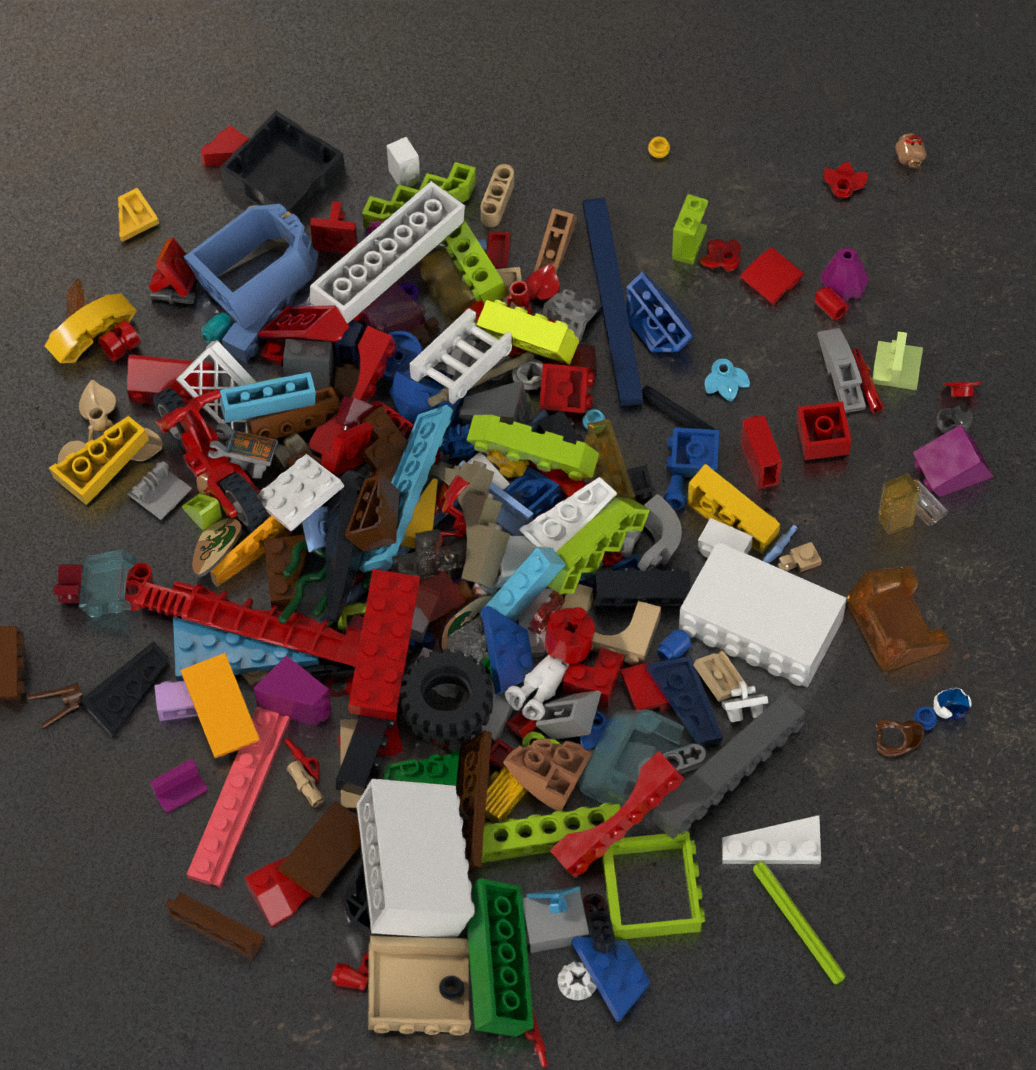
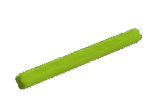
M761 861L756 864L753 869L754 873L834 984L842 982L845 979V973L766 863Z

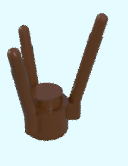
M78 683L27 696L28 700L61 694L64 705L69 703L68 707L42 723L41 728L47 727L71 710L79 708L78 702H81L83 696Z

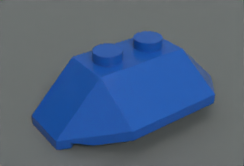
M641 272L626 287L629 324L651 352H679L694 337L692 326L668 294L644 272Z
M396 370L389 392L399 414L412 424H415L418 414L448 405L453 409L450 418L451 422L448 427L453 428L458 424L463 427L462 420H459L458 417L459 407L463 406L466 396L472 395L466 393L463 398H459L454 404L443 401L435 406H430L428 398L439 394L446 387L426 379L416 382L411 379L410 374Z

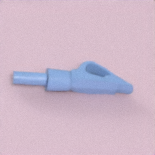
M793 525L786 534H782L762 558V561L769 564L779 556L784 547L790 542V537L798 528Z

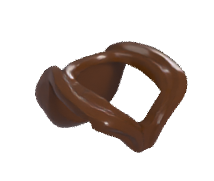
M886 719L879 720L876 723V731L879 734L877 736V749L884 756L895 757L911 751L921 744L924 737L923 726L916 720H908L905 723ZM883 729H899L904 737L903 744L899 747L882 745Z

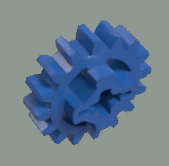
M458 424L454 428L448 427V431L445 430L443 442L439 447V450L443 451V455L450 454L451 459L458 457L459 460L463 458L470 460L480 452L475 450L474 446L466 440L470 429L469 424H466L465 427H461Z

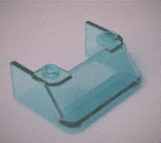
M651 710L616 711L611 716L579 778L578 786L580 791L603 804H620L621 808L630 797L624 794L627 787V778L624 773L614 767L633 731L637 730L643 734L654 732L676 744H680L685 727Z

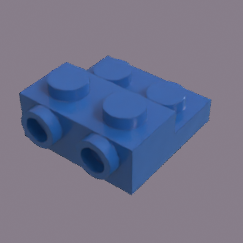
M674 427L673 436H668V450H672V456H667L666 470H671V476L681 475L693 478L694 473H698L704 464L717 473L719 430Z
M530 467L524 472L523 476L516 478L503 490L533 512V520L555 507L565 498L558 483Z

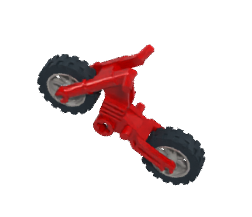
M171 387L154 395L153 404L156 407V412L160 415V419L156 421V424L160 426L161 433L164 434L169 431L171 437L176 440V443L187 450L183 457L195 477L206 474L208 477V489L219 501L227 516L229 515L231 519L236 517L241 525H243V528L251 534L268 519L260 499L257 498V495L260 493L259 488H256L239 464L228 461L230 457L211 458L208 456L209 450L218 451L216 448H211L210 443L214 440H219L217 433L204 421L199 411L205 404L222 397L219 390L216 389L207 394L197 396L188 400L185 404L180 395L178 396L177 392L172 390Z

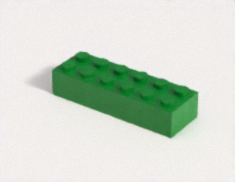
M481 878L471 884L470 896L471 902L474 903L475 911L473 917L467 922L475 1030L517 1037L534 1027L522 886Z

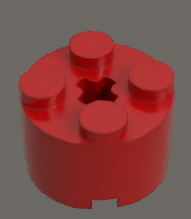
M581 607L565 608L553 612L548 620L544 641L547 653L554 659L555 657L562 659V662L567 664L583 661L591 651L595 634L593 620Z

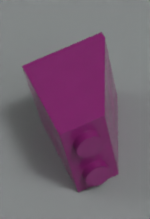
M961 424L913 452L916 461H914L915 467L920 474L923 472L926 477L923 480L929 492L934 491L939 497L993 477L974 439Z
M287 655L254 687L257 707L279 713L281 716H289L290 720L317 726L320 721H325L331 714L329 689Z

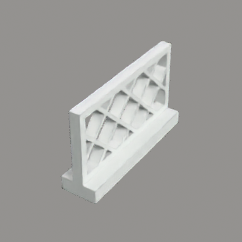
M212 341L206 347V350L176 379L193 398L202 395V389L223 390L233 388L234 383L237 386L256 383L249 373L218 341ZM208 355L214 360V371L202 370V361ZM190 373H198V387H190L184 379ZM202 373H214V387H202ZM218 373H226L230 377V387H218ZM218 399L214 400V403H207L202 407L218 424L225 423L224 419L218 416V406H221L218 403ZM246 419L229 422L231 429H233L234 422H245V433H248Z

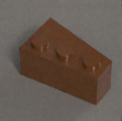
M382 475L365 479L344 537L363 552L396 543L400 490Z
M305 535L264 539L271 607L274 605L278 606L279 612H283L295 595L297 580L306 573L311 552L309 550H302L300 553V563L295 572L289 578L283 576V571L290 562L293 546L300 541L306 540Z
M0 626V700H21V693L25 692L24 679H22V670H24V633L17 626Z

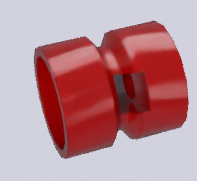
M126 320L117 324L113 328V332L107 331L98 338L103 351L114 362L126 354V350L132 351L141 344L137 332Z

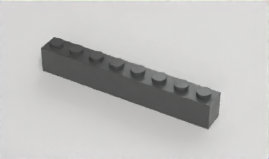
M781 695L655 807L651 821L672 839L679 834H685L695 819L700 820L706 814L707 808L712 804L717 805L724 797L726 791L734 790L744 775L749 776L755 770L756 764L760 761H766L776 746L781 747L784 745L792 732L797 733L802 728L805 710L787 695Z

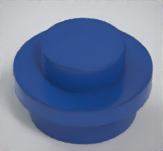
M921 707L915 711L913 720L920 722L924 730H930L937 724L938 717L932 708Z

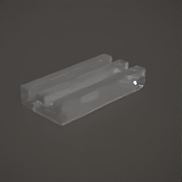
M918 479L914 481V484H909L905 490L902 489L899 493V496L929 527L947 515L948 511ZM910 493L920 502V505H921L924 509H926V510L933 516L932 519H931L930 516L913 500V498L909 495Z

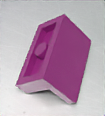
M193 758L150 781L152 792L165 813L171 812L208 791L206 784L199 775Z

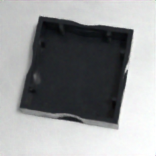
M275 110L256 130L252 138L239 147L220 167L222 183L258 206L281 204L291 215L295 214L299 217L345 169L344 154L322 139L307 133L300 125Z

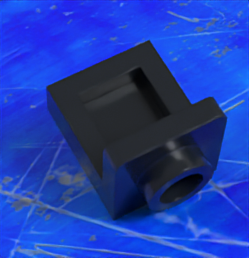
M647 465L624 470L629 496H636L637 500L649 498L650 493L654 492L655 488L654 486L652 487Z

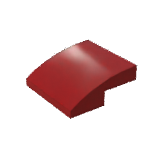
M771 247L761 254L739 277L772 305H775L787 290L791 291L805 274Z
M648 663L620 670V675L637 714L657 707L659 710L672 707L645 669Z

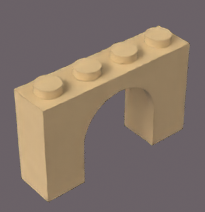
M578 584L574 594H566L561 609L581 607L588 614L593 601V588ZM638 601L630 625L623 632L616 635L607 636L595 632L590 652L599 653L601 648L623 654L624 661L627 664L635 666L645 663L660 621L661 607Z

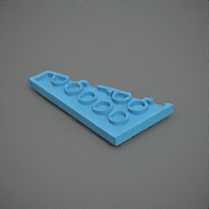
M173 617L175 675L177 681H184L180 670L226 653L234 675L246 674L252 671H271L286 655L301 667L319 665L318 656Z

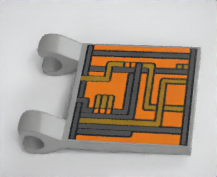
M225 423L217 425L216 428L224 432H216L218 440H230L227 448L219 441H212L210 447L216 448L218 451L209 450V457L219 458L226 456L270 466L278 440L236 431Z

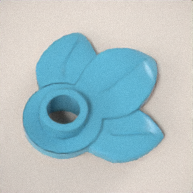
M721 358L713 363L711 373L706 377L704 385L707 394L719 391L723 398L732 402L737 395L739 387H749L750 380L743 369L736 368L729 360ZM725 366L727 372H721L719 367Z

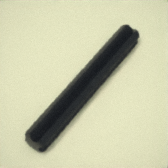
M646 385L642 389V395L645 400L688 428L716 430L652 387Z

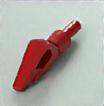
M287 738L284 742L292 750V755L301 762L306 771L319 784L320 765L318 760L313 757L307 758L300 747L297 748L290 738ZM310 764L316 765V771L311 769Z
M533 1010L534 1033L526 1031L524 1035L526 1038L533 1040L535 1053L539 1055L542 1068L548 1067L544 1053L546 1052V1047L540 1034L535 1011Z

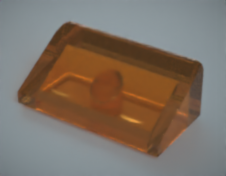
M76 279L66 294L67 319L84 307V290L80 279Z

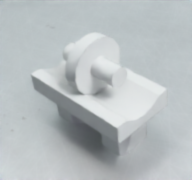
M739 681V689L731 690L732 697L740 696V698L723 700L722 707L727 711L731 722L743 720L742 708L749 706L751 717L757 718L766 710L765 704L768 703V697L764 693L748 696L747 694L756 693L755 686L746 687L744 681Z

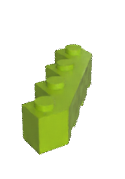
M455 162L448 179L427 173L419 190L398 184L391 202L369 196L362 212L363 228L371 227L369 223L373 221H386L431 181L459 202L468 201L476 185V168Z
M495 415L473 416L466 440L474 446L475 450L480 452L499 450L506 456V459L513 462L529 459L542 471L561 469L569 475L570 479L575 481L593 478L599 453L588 444L577 441L576 445L563 441L564 436L545 431V434H539L531 431V426L518 422H513V425L500 422V417Z
M616 497L556 552L566 565L549 583L548 587L558 593L574 594L582 572L595 573L599 569L605 551L620 552L628 530H643L650 509L631 498Z

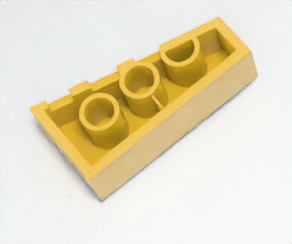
M127 416L104 431L102 436L95 440H90L82 449L67 455L66 459L62 462L50 466L49 470L55 480L87 505L149 441L148 435L142 426Z
M704 464L689 482L687 506L708 520L712 518L753 536L752 548L764 554L779 536L780 523L708 465Z

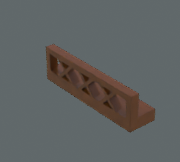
M181 892L175 901L168 899L165 904L169 917L252 960L265 941L264 935Z

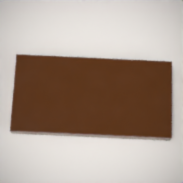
M334 801L281 864L278 871L316 898H319L361 847L358 816Z

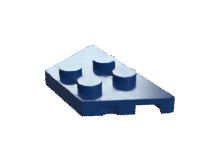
M485 606L481 609L495 694L499 695L510 686H516L523 682L525 675L534 669L528 630L492 607Z
M574 937L571 942L615 1020L617 1022L621 1021L626 1012L649 986L650 980L627 941L615 940L612 951L599 953L593 949L590 937Z

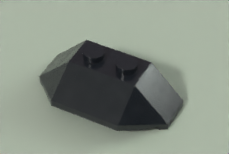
M363 863L341 891L338 899L348 923L370 937L373 933L371 932Z

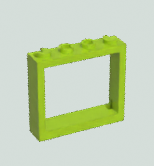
M689 831L683 835H677L674 839L667 834L625 837L615 841L602 856L608 911L615 940L701 932V923L705 922L704 908H699L698 900H702L701 885H696L695 877H699L698 862H693L692 855L696 854V845L694 840L690 841ZM682 849L691 919L622 925L613 855Z

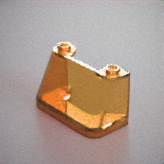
M911 566L866 571L848 594L849 607L878 665L884 671L896 670L939 654L951 645L944 630L934 629L930 632L912 597L918 586V578Z

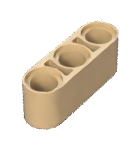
M501 164L495 168L480 207L481 222L486 227H496L500 223L514 188V170L508 164Z

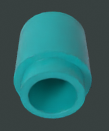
M224 312L220 315L216 314L201 327V337L207 344H210L212 341L220 342L234 322Z

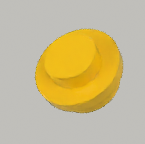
M655 137L650 141L648 151L653 157L662 158L668 155L670 144L663 137Z

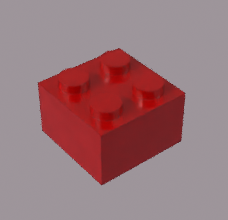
M843 401L798 407L796 423L804 460L850 454L851 436Z

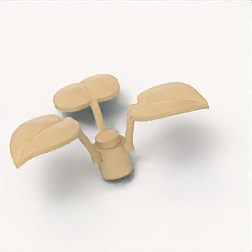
M91 380L86 386L79 402L80 414L85 419H88L91 424L88 426V442L93 439L94 430L103 431L107 426L110 428L114 426L112 421L108 420L107 415L116 407V397L113 392L94 380ZM144 428L149 441L131 460L145 461L163 448V442L155 432ZM70 441L65 444L59 452L58 463L65 460L66 456L70 453H75L85 447V443L82 441Z

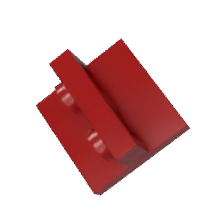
M333 201L329 220L311 218L310 229L312 245L315 250L348 254L358 245L356 222L345 221L346 211H342V202Z
M174 237L166 240L155 262L157 270L153 273L148 287L155 293L171 284L182 298L189 294L196 277L184 258L187 255Z

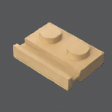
M720 651L719 654L714 653L696 659L693 664L718 702L731 698V690L739 689V681H744L724 651Z

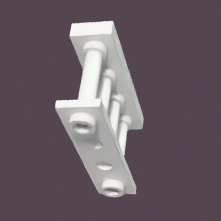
M468 308L410 363L411 379L419 382L424 376L433 378L449 388V402L454 404L459 398H463L467 391L502 357L510 353L512 349L511 334L507 332L503 337L497 339L476 325V312ZM473 334L492 347L484 354L463 340L468 335ZM459 348L477 361L471 367H468L450 356L449 353L453 349ZM439 362H444L462 373V375L456 381H453L434 369V367Z

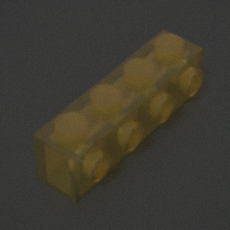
M610 419L589 423L588 435L584 436L586 444L599 453L595 467L599 472L597 478L603 479L617 492L613 499L616 497L631 498L635 501V494Z

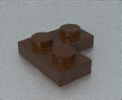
M382 406L377 407L362 420L363 423L367 421L373 426L372 436L375 440L360 452L373 471L378 470L408 444Z

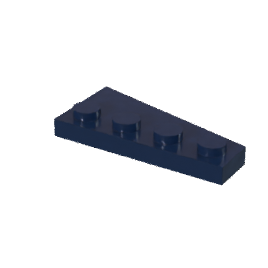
M691 656L648 663L645 669L695 742L701 746L720 743L723 736L697 670L693 666L694 663Z

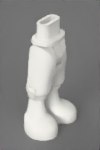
M548 654L530 673L525 675L522 688L510 686L506 690L505 698L512 708L519 710L524 705L528 696L534 690H538L535 697L530 699L524 706L522 713L529 719L540 720L545 715L544 700L555 696L556 689L563 680L569 664L563 663L562 659L557 657L554 659Z

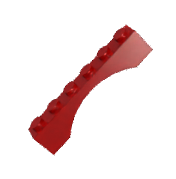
M367 326L358 344L360 374L356 389L352 395L353 398L366 403L369 398L373 397L376 391L375 384L378 378H381L386 371L385 364L388 358H391L396 351V341L391 335ZM337 415L316 428L308 444L311 453L321 457L324 449L333 446L334 437L344 432L342 425L335 423Z
M658 751L641 767L633 792L616 814L594 828L577 833H568L550 851L564 868L576 878L578 875L583 874L593 861L602 857L615 841L622 839L625 832L633 825L638 824L648 811L657 807L670 791L677 789L680 782L684 780L683 776Z

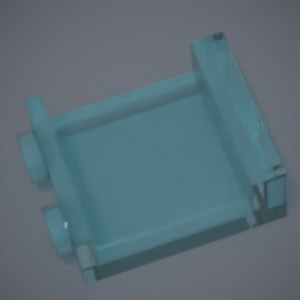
M125 549L84 557L79 608L91 617H101L109 613L117 614L131 609V604L125 600L127 569L132 568L136 564V558Z

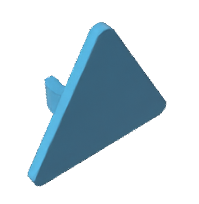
M577 886L526 895L527 898H550L551 914L567 911L564 895L579 891L581 888Z

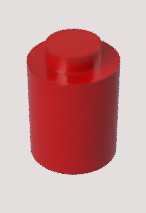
M830 286L820 288L815 294L814 303L833 321L840 319L849 308V304Z

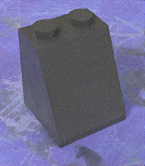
M286 339L283 356L284 377L310 372L315 391L328 387L333 388L335 368L332 343Z
M523 381L466 396L463 406H460L458 411L459 420H462L463 427L466 424H469V427L471 426L474 415H495L500 417V422L513 425V422L528 425L531 409Z

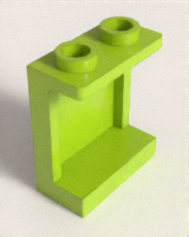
M687 194L673 229L672 259L691 265L694 264L707 231V225L701 224L708 206L707 199Z

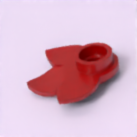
M848 161L840 165L837 170L825 168L824 170L825 182L832 187L833 194L839 198L851 196L854 190L863 188L868 179V173L866 172L855 174Z
M713 239L707 243L709 253L699 259V262L708 268L722 267L726 271H732L739 266L741 245L735 239H731L727 243L720 239Z

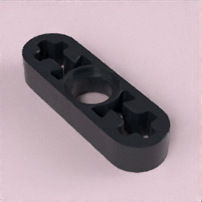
M596 893L588 894L583 899V907L592 947L599 953H608L614 948L615 935L605 899ZM600 920L603 921L605 924L597 926L594 925L592 922ZM600 935H604V941L600 939Z

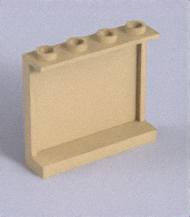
M370 937L368 1030H374L376 1033L399 1031L403 1034L425 1031L429 1035H435L439 1032L463 1035L469 1032L471 1020H469L468 939ZM447 976H456L464 984V992L456 1000H447L439 992V984ZM449 986L447 990L453 992L456 988Z

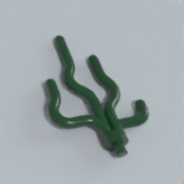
M306 540L300 541L293 546L290 562L283 571L285 578L291 577L300 563L301 551L308 550ZM323 547L312 551L326 559V549ZM326 565L320 572L303 575L297 580L295 595L278 618L280 624H285L302 602L305 585L326 579ZM358 569V571L364 574L365 579L361 583V588L363 590H368L370 587L372 570L362 572L360 569ZM327 593L313 609L315 617L321 616L327 608Z

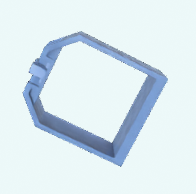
M281 204L251 206L184 256L200 286L244 329L309 282L314 275L319 254L311 246L312 241L295 214L281 218V216L287 213V210ZM283 238L292 247L291 250L235 292H232L217 278L268 239Z

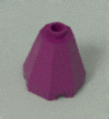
M846 247L839 249L829 260L820 276V282L825 288L830 286L845 301H849V298L855 297L857 299L862 296L868 285L869 278L857 251Z

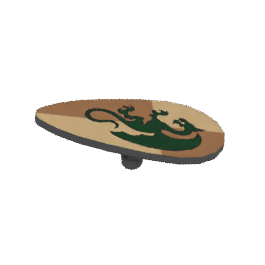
M231 518L220 520L210 525L201 534L192 561L193 570L197 577L206 575L229 553L242 533L243 528L240 521Z

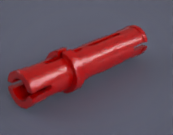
M856 349V352L851 350L862 380L860 387L870 411L874 414V409H876V412L879 413L885 406L871 378V369L866 365L860 349Z

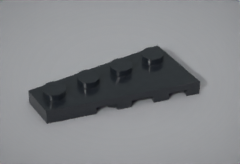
M153 641L81 699V704L113 737L167 665L169 657Z

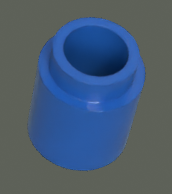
M675 629L659 644L656 653L662 661L680 658L691 647V638L684 630L679 631Z

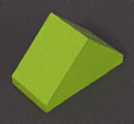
M199 493L182 506L183 510L203 531L222 519L219 501L210 496Z

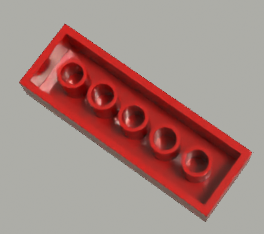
M372 570L348 713L396 721L400 689L405 672L420 585L419 576Z

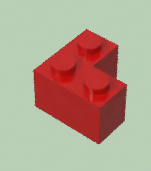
M601 648L594 668L580 663L569 664L563 679V694L570 695L599 690L601 695L598 705L608 708L621 676L620 670L624 668V655Z

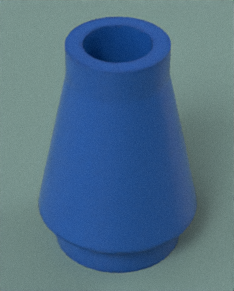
M673 475L671 477V482L664 495V500L673 510L683 508L687 501L684 485L685 478L681 475Z

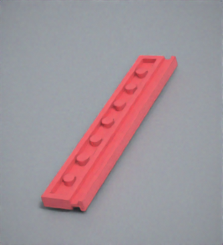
M256 707L252 717V722L260 741L238 750L187 872V878L208 885L212 884L220 889L290 722L289 716H281L279 713Z

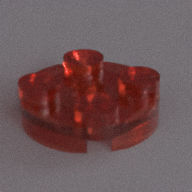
M555 590L548 596L551 598L550 601L544 602L530 622L531 626L528 627V630L535 635H541L543 631L547 630L550 615L561 610L566 602L562 598L563 595Z

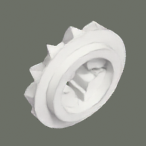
M532 359L513 368V383L523 381L527 392L533 389L537 391L541 387L544 363L537 359ZM532 369L533 377L530 381H528L526 375H528L530 370Z
M573 961L567 966L564 965L558 975L559 989L569 999H586L597 988L583 962L576 963ZM572 974L577 977L584 975L582 978L583 985H580L578 982L571 985L573 983Z

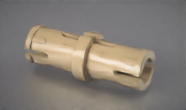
M297 760L288 765L287 771L295 780L299 792H303L312 808L321 805L325 798L316 787L314 778L308 775L301 762Z

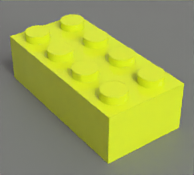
M486 300L476 324L479 328L497 339H500L509 332L511 334L512 346L570 365L580 340L574 335L575 332L568 328L566 323L558 320L553 323L541 314L536 313L535 316L527 314L528 311L523 308L515 307V309L507 307L508 304L502 301L495 300V302Z

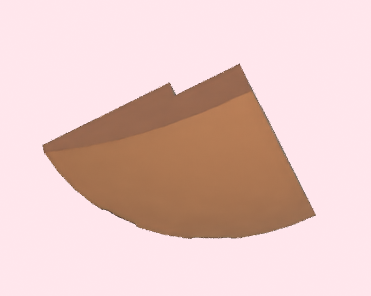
M550 739L533 741L531 746L524 748L519 746L514 749L505 759L504 765L532 795L554 810L562 811L594 750L590 749L587 751L582 745L570 741H565L564 744H552Z

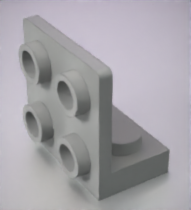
M562 289L544 304L541 315L554 321L558 320L566 323L568 328L575 332L574 335L580 340V343L586 323L601 310V306L591 299L576 295L572 290Z

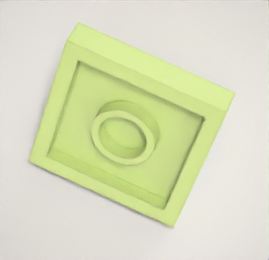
M898 332L897 340H892V343L878 341L872 377L874 384L917 390L923 347L905 345L907 337L905 332Z

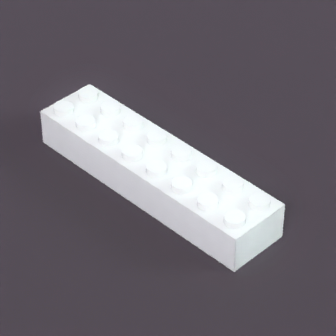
M431 181L310 285V302L315 306L336 305L348 324L464 222L465 205Z

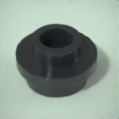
M447 976L441 980L439 992L447 1000H456L462 996L464 984L456 976ZM449 986H453L456 988V990L450 992L447 990V988Z

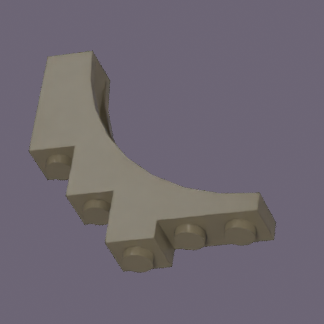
M473 460V464L463 462L462 467L455 465L454 469H451L452 465L439 461L438 465L433 464L431 466L430 474L439 477L448 486H450L452 480L457 475L470 483L457 497L463 510L467 531L466 561L461 578L493 588L510 536L509 533L501 531L502 526L496 524L502 502L494 500L495 495L488 493L494 471L486 469L487 464Z

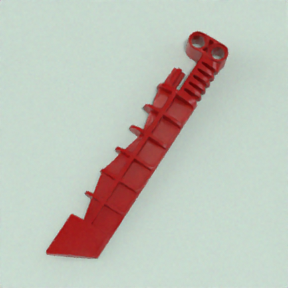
M146 563L135 564L121 586L123 604L129 611L149 607L150 611L157 609L158 613L165 612L168 616L171 614L175 618L181 616L182 620L356 666L362 630L350 627L346 635H343L327 627L329 621L324 620L321 624L302 613H293L285 624H280L278 618L282 612H279L278 606L275 605L270 611L252 609L253 599L249 598L243 606H240L228 600V592L223 591L218 595L204 588L205 586L202 584L194 586L175 581L173 589L155 585L153 583L151 567Z

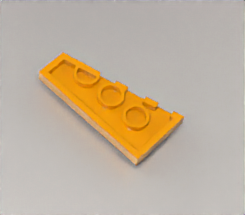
M270 516L210 571L212 581L218 587L264 555V539L289 537L292 535V532L274 517Z

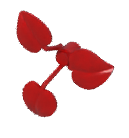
M553 264L535 271L524 282H514L510 286L511 295L507 296V307H510L511 302H513L518 307L525 306L528 314L534 316L529 305L530 298L532 300L537 298L541 301H546L559 292V279ZM482 300L476 301L469 307V309L476 312V324L484 307ZM548 318V321L555 323L554 320Z
M459 475L454 477L449 488L448 484L442 480L436 493L434 516L440 507L443 513H449L456 517L454 528L457 529V532H439L438 535L434 534L432 537V541L426 547L423 555V568L426 574L430 576L431 567L442 546L443 537L456 536L462 538L463 535L467 536L464 514L452 506L460 493L470 484Z

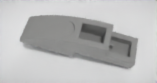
M840 328L819 331L817 335L828 375H832L839 402L843 401L845 413L864 410L866 405L860 387L862 380L844 334Z

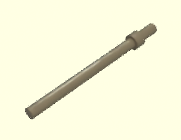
M528 351L490 369L471 388L534 359V354ZM446 387L439 394L428 398L429 405L435 406L443 401L449 402V388Z

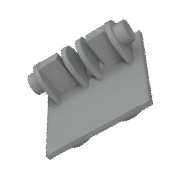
M164 461L157 463L127 493L128 496L160 520L192 490L189 485L167 470L169 466Z

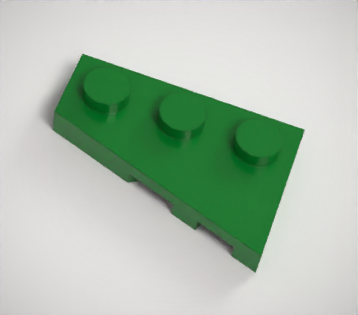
M460 749L451 751L449 755L439 756V754L431 755L430 759L420 761L412 759L385 765L384 780L452 785L457 788Z

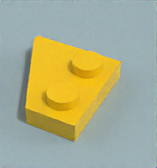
M138 188L118 197L119 236L121 242L159 224L158 217Z

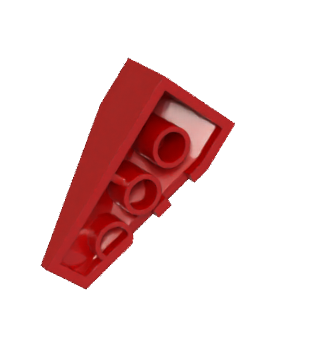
M287 857L267 864L245 877L248 891L271 927L294 915L303 901L312 895L278 871Z

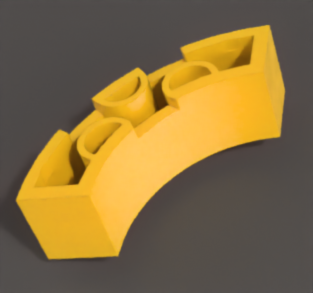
M107 294L71 315L57 329L50 333L49 339L44 346L59 363H75L80 355L93 343L92 338L101 332L114 331L113 328L123 320L130 323L137 310L122 294Z

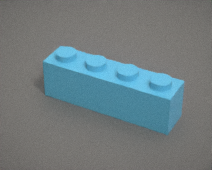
M307 372L220 390L222 396L220 398V405L224 421L228 423L315 405L316 391L311 373Z
M536 547L486 606L492 607L516 622L566 564L553 548Z

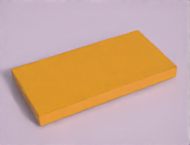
M226 653L180 670L214 758L260 741Z

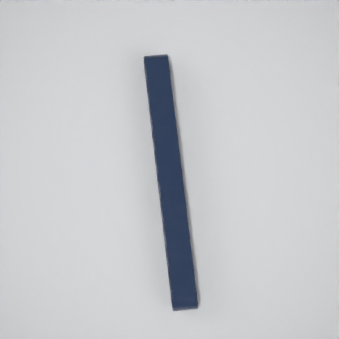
M603 197L583 200L584 218L619 406L643 404L641 383L606 199Z

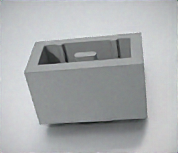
M596 690L564 695L544 703L545 715L540 720H537L536 726L552 739L589 735L601 692Z

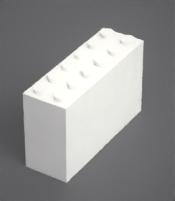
M717 541L680 608L679 631L684 630L690 638L695 637L709 647L722 649L732 657H740L752 666H760L774 676H782L789 679L794 685H802L808 688L843 621L846 597Z
M372 779L358 801L357 812L372 933L457 938L461 931L465 929L469 919L473 917L475 907L474 903L471 902L470 896L472 885L471 881H468L469 863L465 859L466 841L465 838H462L463 819L459 816L460 798L456 794V786Z

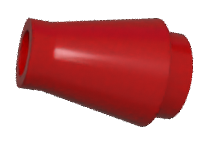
M337 962L330 981L336 983L335 986L364 991L368 977L345 962L344 964Z

